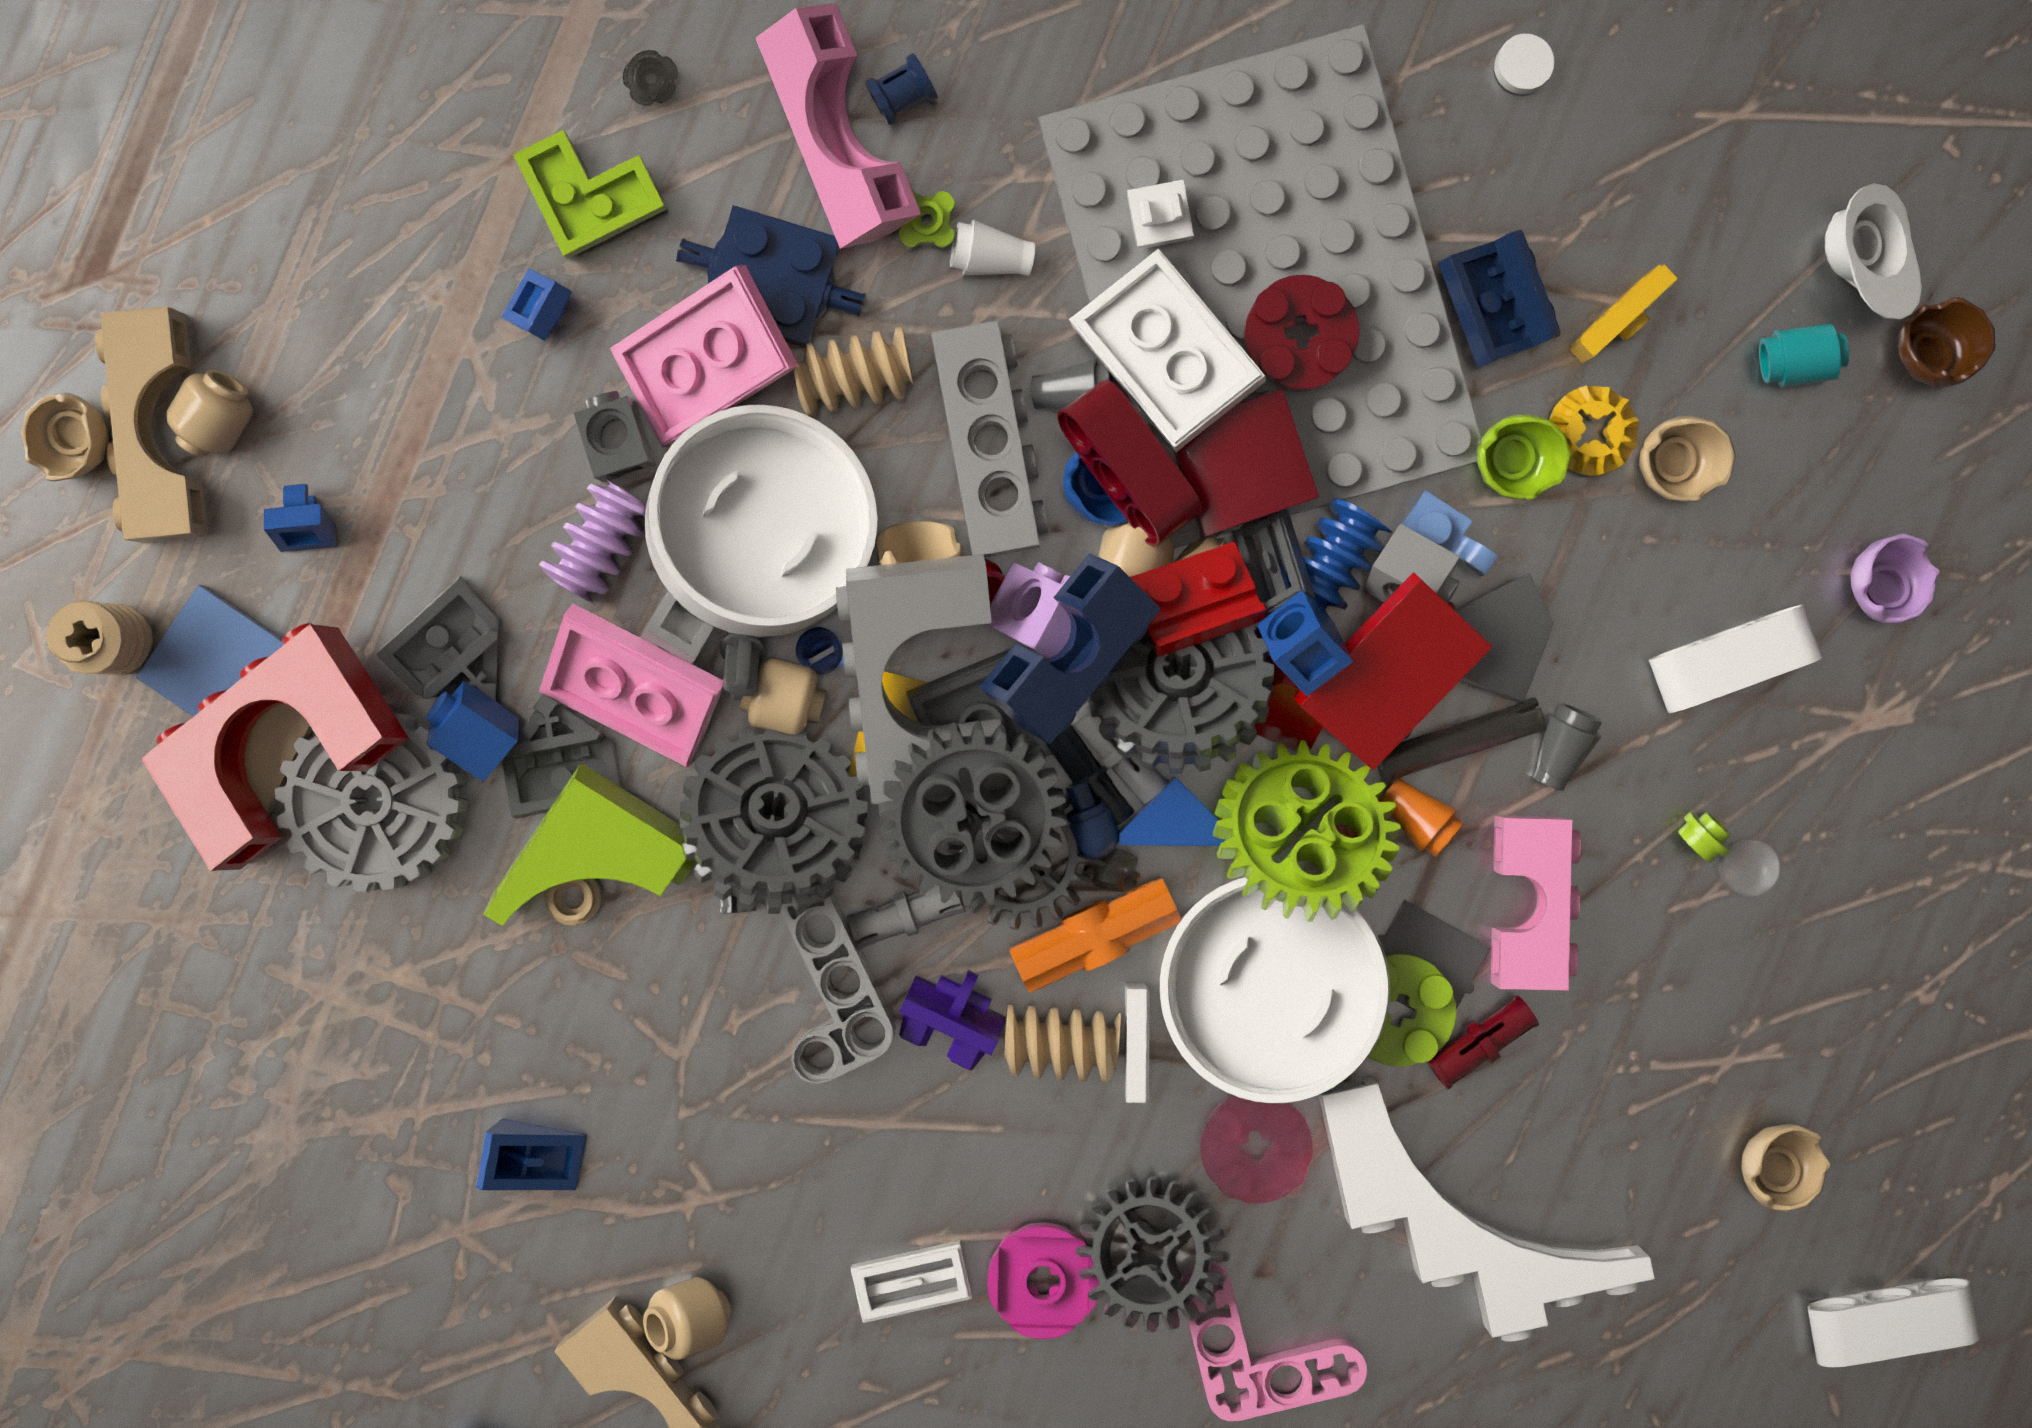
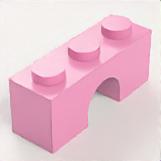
M1494 816L1493 871L1501 875L1525 876L1531 881L1537 893L1535 912L1527 922L1517 927H1492L1491 984L1499 989L1569 991V976L1575 977L1577 975L1578 948L1576 943L1570 942V920L1578 919L1580 897L1578 887L1571 886V864L1579 863L1581 837L1579 830H1572V819L1540 816Z

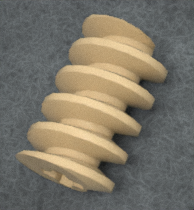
M901 326L895 327L893 344L891 345L886 343L878 330L873 331L870 349H865L857 335H851L848 353L843 354L835 339H830L828 341L826 357L821 358L812 343L806 344L804 361L798 362L793 354L799 367L794 369L798 396L804 412L809 417L816 415L819 399L823 400L831 413H835L839 409L842 394H844L850 406L856 409L861 405L863 390L867 391L872 401L877 405L883 401L885 386H889L897 400L904 399L907 382H911L914 386L905 335Z
M71 602L56 612L49 622L46 633L48 650L71 671L81 674L120 675L132 673L141 668L150 657L154 643L152 628L141 613L129 606L104 602Z
M1008 1004L1004 1060L1008 1062L1011 1076L1019 1077L1026 1061L1030 1062L1034 1078H1042L1048 1063H1052L1058 1080H1064L1070 1066L1075 1065L1079 1081L1087 1082L1093 1066L1098 1067L1102 1083L1109 1084L1118 1065L1121 1013H1118L1112 1028H1108L1103 1011H1096L1090 1025L1085 1026L1081 1011L1074 1009L1067 1025H1062L1058 1008H1051L1045 1022L1040 1023L1035 1006H1029L1021 1022L1017 1021L1013 1005Z

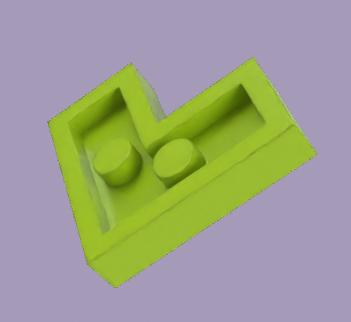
M564 129L513 154L562 255L566 259L667 210L640 155L589 179Z

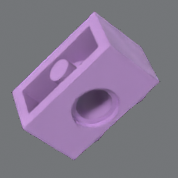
M1013 562L990 604L992 623L986 625L1048 658L1055 656L1064 648L1069 639L1071 622L1065 609L1053 597L1070 576L1066 574L1064 576L1040 562L1037 563L1033 571Z

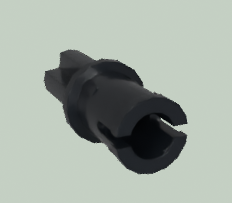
M1072 725L1061 734H1058L1051 744L1046 743V746L1073 783L1087 780L1094 800H1104L1105 805L1110 807L1117 826L1135 812L1106 771L1108 769L1106 766H1101Z

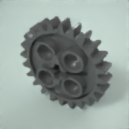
M975 721L971 736H963L957 723H951L950 739L943 741L935 731H929L930 748L925 751L914 743L908 745L909 754L913 762L911 765L898 760L893 762L894 774L901 781L889 780L883 782V794L892 799V801L879 803L878 807L879 817L890 820L880 826L881 839L894 841L887 848L889 860L898 861L905 859L900 867L901 877L904 880L920 873L918 881L920 893L924 894L935 884L939 885L940 899L943 903L950 899L954 890L961 891L965 907L970 906L974 892H982L989 905L994 904L995 889L1002 887L1012 898L1015 897L1016 888L1014 880L1020 877L1031 885L1036 883L1032 869L1033 864L1046 868L1051 867L1050 855L1044 847L1061 848L1062 846L1060 834L1052 829L1067 825L1065 812L1055 808L1066 802L1063 789L1051 788L1059 780L1055 767L1040 770L1046 761L1042 749L1025 755L1028 742L1023 734L1018 736L1011 744L1006 743V731L1003 725H999L991 738L984 736L981 721ZM961 768H967L970 771L987 853L984 860H978L975 856L958 771ZM992 773H1003L1010 777L1008 784L999 790L990 791L981 786L982 780ZM937 784L949 786L953 790L952 795L942 802H932L924 797V793L931 786ZM1003 827H1014L1021 831L1019 836L1010 843H999L992 839L993 834ZM947 838H955L964 843L963 848L953 855H944L935 849L941 841Z

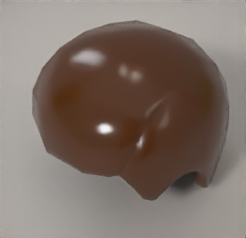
M1952 297L1936 305H1923L1908 317V321L1902 325L1897 336L1899 357L1912 378L1938 388L1955 386L1973 377L1986 365L1996 349L1995 328L1984 310L1960 297Z

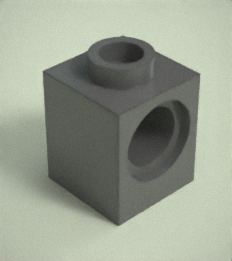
M618 391L603 393L585 401L588 409L574 413L595 479L606 482V479L613 480L656 466L637 403L629 396L620 398ZM611 420H623L627 427V437L624 443L615 449H606L600 438L602 428Z

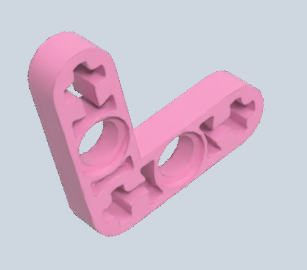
M1196 1258L1189 1261L1181 1272L1182 1277L1180 1280L1184 1286L1188 1284L1192 1277ZM1212 1262L1211 1270L1221 1272L1226 1276L1224 1284L1213 1286L1217 1310L1227 1304L1229 1305V1311H1211L1194 1321L1188 1319L1207 1400L1212 1412L1220 1419L1229 1422L1242 1421L1349 1395L1357 1391L1364 1384L1367 1376V1363L1360 1349L1353 1342L1346 1339H1331L1250 1359L1229 1275L1225 1266L1218 1262ZM1194 1298L1193 1301L1199 1312H1206L1205 1305L1197 1298ZM1215 1324L1228 1326L1234 1333L1233 1345L1223 1353H1213L1205 1348L1202 1338L1205 1331ZM1337 1354H1343L1347 1362L1356 1361V1365L1348 1368V1377L1338 1380L1335 1372L1332 1371L1317 1374L1322 1385L1314 1388L1312 1386L1311 1373L1305 1362L1314 1359L1317 1370L1332 1367L1334 1365L1333 1356ZM1242 1359V1365H1231L1236 1386L1241 1389L1247 1388V1391L1239 1394V1404L1229 1406L1226 1398L1216 1397V1395L1223 1393L1225 1389L1220 1368L1210 1373L1208 1372V1367H1226ZM1288 1365L1297 1368L1302 1374V1382L1295 1392L1281 1394L1271 1387L1270 1379L1277 1368Z

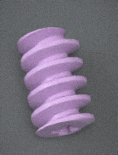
M606 479L609 482L607 487L589 484L587 490L597 502L595 506L577 503L575 509L584 519L585 523L578 525L565 522L563 528L573 540L571 545L555 541L551 544L552 549L561 559L559 564L542 560L539 564L548 577L594 605L595 603L587 593L606 594L609 590L608 585L599 574L602 572L618 575L621 571L620 566L611 555L615 553L630 556L633 552L632 547L623 536L628 534L642 537L645 533V530L635 517L636 515L645 516L646 503Z

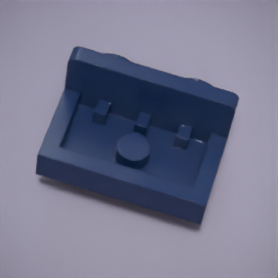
M1522 230L1510 232L1493 242L1450 255L1438 262L1477 368L1528 351L1560 336L1561 331L1556 320L1555 309L1548 299L1536 267L1534 254L1529 248Z

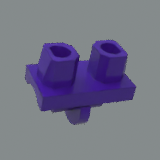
M968 970L962 984L941 975L937 985L919 976H915L899 1013L903 1014L899 1036L916 1046H927L934 1029L954 1038L947 1054L951 1062L965 1069L973 1070L985 1053L992 1056L1007 1018L988 1009L992 1001L991 998L972 990L979 974Z

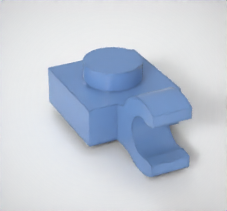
M1426 490L1402 523L1404 526L1460 556L1458 562L1480 577L1487 574L1498 557L1497 554L1487 547L1464 536L1472 523L1471 519Z

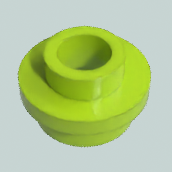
M1690 811L1684 817L1687 823L1678 830V833L1707 862L1711 863L1719 855L1726 857L1731 852L1730 847L1725 842L1731 836L1730 832L1711 813L1706 811L1699 817Z

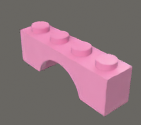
M837 3L795 8L757 36L756 41L839 248L842 249L879 241L920 216L921 212L901 162L883 161L871 155L860 144L851 128L846 109V84L850 70L858 55Z

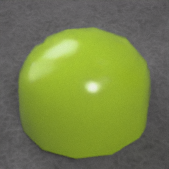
M1515 414L1501 419L1481 438V444L1478 446L1476 462L1483 481L1500 496L1532 500L1552 486L1563 482L1572 454L1565 433L1550 420L1531 414Z

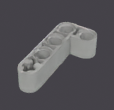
M834 891L831 896L823 900L824 902L810 905L800 915L796 913L791 903L782 904L780 910L831 1016V1019L805 1032L792 1050L791 1062L793 1070L799 1078L812 1084L829 1082L880 1057L889 1049L896 1032L894 1015L862 949L859 950L849 922ZM819 914L830 918L836 929L835 938L825 944L812 941L806 931V922L809 917ZM842 965L853 968L859 975L860 988L851 994H842L836 991L830 981L831 971L834 968ZM863 1017H874L884 1026V1039L876 1044H865L855 1034V1022ZM815 1041L827 1044L833 1051V1064L822 1069L811 1066L805 1059V1046Z

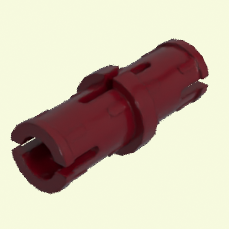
M1520 996L1514 997V1000L1479 1025L1475 1021L1465 1027L1467 1032L1465 1035L1427 1062L1433 1073L1447 1090L1485 1061H1488L1490 1064L1501 1058L1499 1051L1533 1027L1535 1028L1539 1025L1536 1016Z

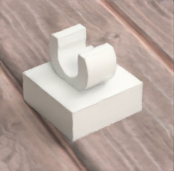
M1184 180L1127 190L1137 250L1193 240L1194 233Z

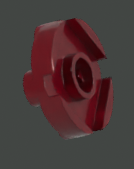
M1312 275L1288 276L1275 281L1258 294L1245 319L1243 331L1244 346L1248 356L1263 372L1265 377L1274 382L1273 384L1290 391L1318 389L1330 383L1348 367L1359 341L1357 314L1352 303L1345 296L1343 289L1334 282H1327ZM1295 318H1305L1308 326H1315L1317 336L1309 339L1308 348L1299 349L1295 339L1286 338L1285 329L1294 327Z

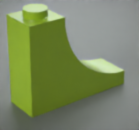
M580 763L492 894L483 915L503 926L521 905L535 895L556 885L583 879L623 881L661 896L671 881L677 885L683 882L696 860L685 859L682 851L685 839L683 835H680V824L583 763Z

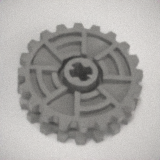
M408 713L395 714L409 739L367 772L338 771L317 736L309 738L299 737L293 744L298 752L297 758L294 761L284 760L280 768V772L288 777L286 786L275 788V800L285 803V812L277 816L276 819L279 828L290 829L292 837L286 843V846L291 854L303 852L306 855L307 859L303 868L310 874H316L319 871L321 873L327 872V884L336 888L342 885L348 886L352 883L354 892L366 893L370 890L375 891L378 890L379 885L383 891L406 886V878L409 881H414L415 879L419 880L431 873L429 862L432 864L438 861L444 862L449 857L451 852L446 846L447 841L460 839L464 831V827L456 821L458 813L469 811V800L459 796V788L467 784L468 781L465 772H455L451 760L427 745L429 727L421 726L417 728L418 717ZM379 789L382 797L376 798V800L383 801L381 809L367 810L364 803L369 802V799L363 798L364 792L366 790Z

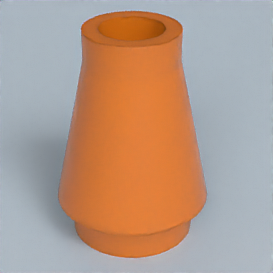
M1400 777L1379 800V802H1395L1396 808L1391 816L1401 825V829L1420 853L1427 850L1435 858L1465 824L1454 815L1457 812L1455 808L1409 785Z

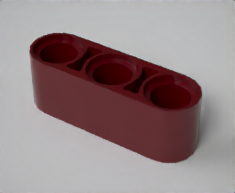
M1102 380L1058 412L1059 426L1069 443L1130 526L1134 529L1140 527L1148 535L1145 539L1148 545L1158 547L1201 514L1202 504L1197 493L1125 394L1114 383Z

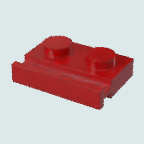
M1235 541L1130 577L1161 608L1149 623L1146 632L1153 642L1157 658L1254 625L1266 617V608L1256 594V587Z

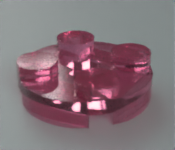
M1232 1094L1225 1096L1216 1105L1217 1107L1209 1114L1207 1121L1205 1120L1200 1131L1199 1150L1208 1177L1219 1187L1225 1196L1246 1203H1267L1286 1196L1292 1189L1299 1187L1304 1182L1312 1159L1313 1143L1309 1126L1295 1106L1290 1102H1255ZM1252 1131H1259L1263 1140L1271 1139V1149L1265 1150L1263 1158L1260 1160H1253L1249 1153L1241 1154L1240 1145L1249 1141L1248 1133Z

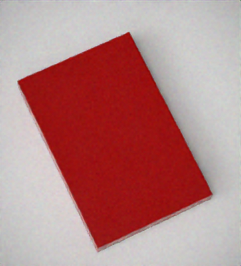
M1413 572L1345 643L1353 662L1308 696L1300 690L1293 699L1362 762L1374 770L1493 646Z

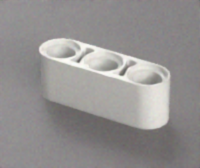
M1801 604L1649 659L1667 712L1673 713L1821 660L1823 655L1805 605Z
M1944 1278L1822 1299L1807 1306L1817 1364L1824 1367L1860 1365L1963 1347L1980 1340L1970 1281L1966 1279Z

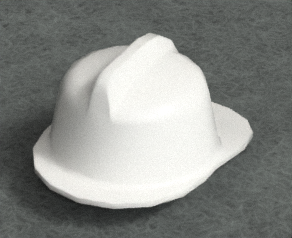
M1872 183L1859 188L1850 199L1847 209L1835 213L1828 225L1825 234L1827 261L1836 274L1858 289L1860 296L1872 311L1883 318L1899 320L1912 314L1919 304L1922 290L1920 269L1911 239L1907 211L1898 194L1886 185Z

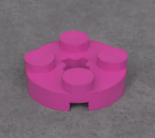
M1047 1222L1028 1224L1004 1236L999 1247L992 1255L989 1264L987 1289L992 1306L997 1313L999 1312L1003 1320L1011 1324L1012 1329L1026 1337L1052 1339L1069 1333L1075 1329V1325L1083 1321L1087 1314H1090L1097 1300H1090L1088 1292L1100 1283L1096 1276L1084 1280L1079 1277L1078 1272L1081 1269L1093 1267L1092 1256L1082 1258L1076 1255L1077 1247L1088 1246L1083 1236L1072 1232L1065 1226ZM1040 1266L1049 1267L1051 1274L1059 1275L1060 1277L1059 1284L1050 1285L1049 1294L1045 1295L1038 1294L1037 1285L1027 1282L1028 1275L1036 1274Z

